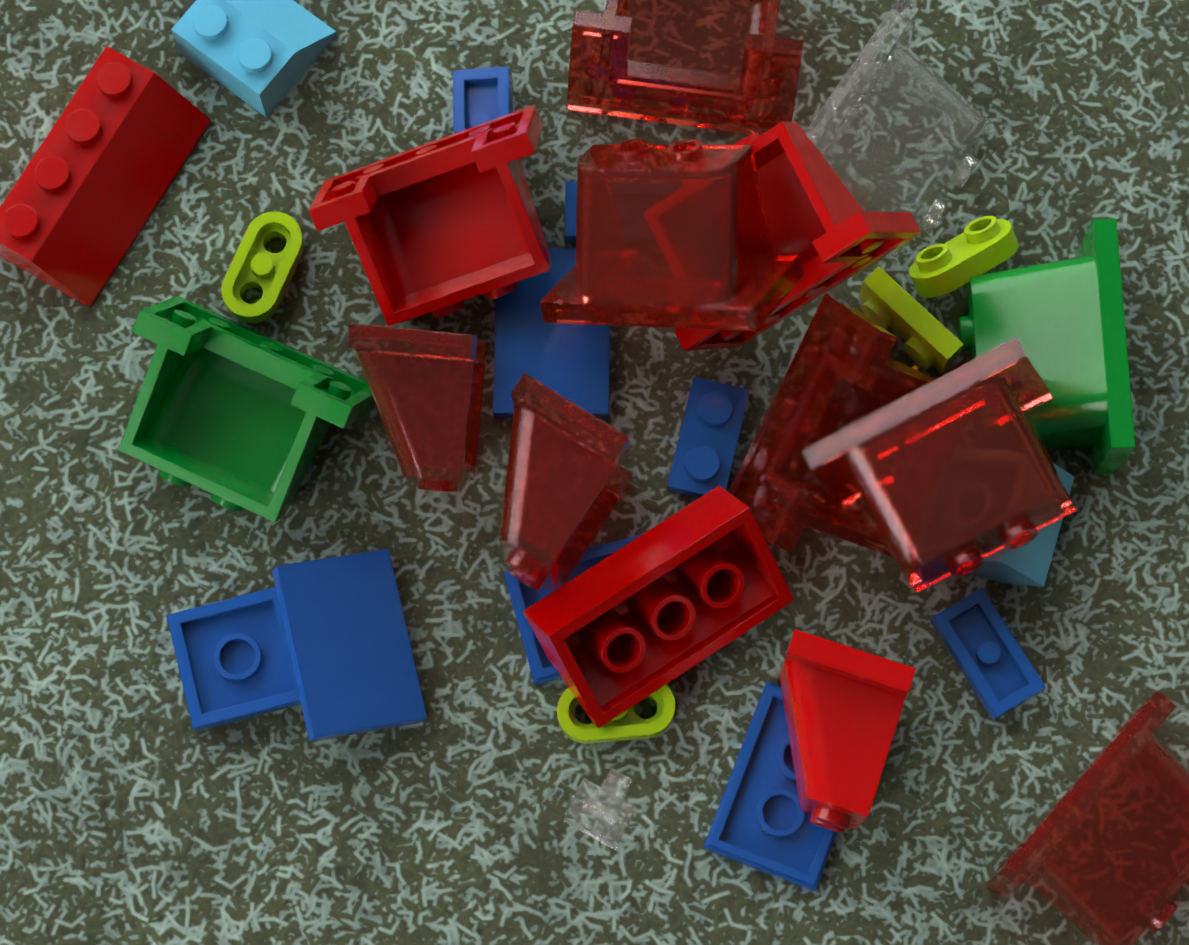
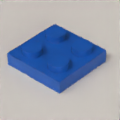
M276 587L166 615L192 727L196 732L301 705Z

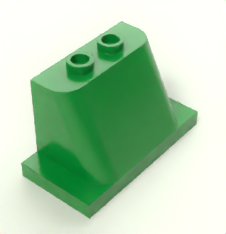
M1093 219L1075 254L1076 258L982 274L970 278L969 282L964 284L966 316H959L957 319V338L963 343L961 351L969 352L970 372H962L961 399L963 407L972 406L975 448L1023 450L1091 447L1093 475L1116 474L1135 448L1117 220Z
M176 296L142 309L137 315L131 332L156 343L157 347L118 450L160 469L159 475L172 484L183 487H191L193 484L212 493L211 499L222 507L235 511H242L245 508L276 522L285 516L330 424L332 423L344 429L373 411L383 388L189 300Z

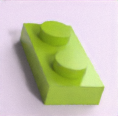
M878 266L863 281L858 297L864 302L861 305L863 313L878 328L886 330L890 326L906 341L903 344L905 352L915 363L925 369L932 365L939 373L943 374L958 359L963 343L882 268Z

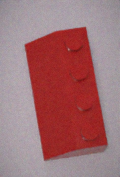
M106 46L0 206V257L92 308L212 123L211 119L155 72Z
M719 485L525 609L523 613L550 662L593 724L600 728L793 602L794 598L750 508Z

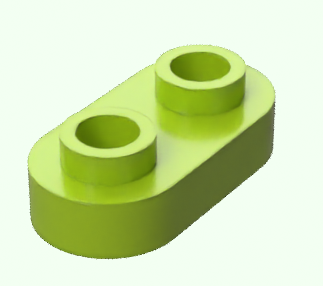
M275 211L263 213L250 223L221 287L222 298L227 310L234 318L241 322L259 323L265 321L276 312L304 252V238L301 229L291 216ZM278 237L286 241V246L281 252L271 253L266 250V244L272 238ZM249 288H259L263 291L261 299L256 303L249 304L242 300L244 292Z
M983 216L971 221L966 225L963 233L948 242L934 244L920 251L915 258L916 261L909 269V275L919 296L925 298L942 296L968 283L970 278L982 275L1009 259L1018 250L1019 242L1008 220L996 219L994 216Z
M666 684L646 697V699L652 700L657 706V712L653 717L648 719L640 718L636 715L634 706H632L602 727L597 728L593 723L582 724L576 719L575 712L581 705L571 690L567 688L558 701L557 719L563 733L578 743L591 744L652 738L662 734L671 725L675 714V698L671 689Z

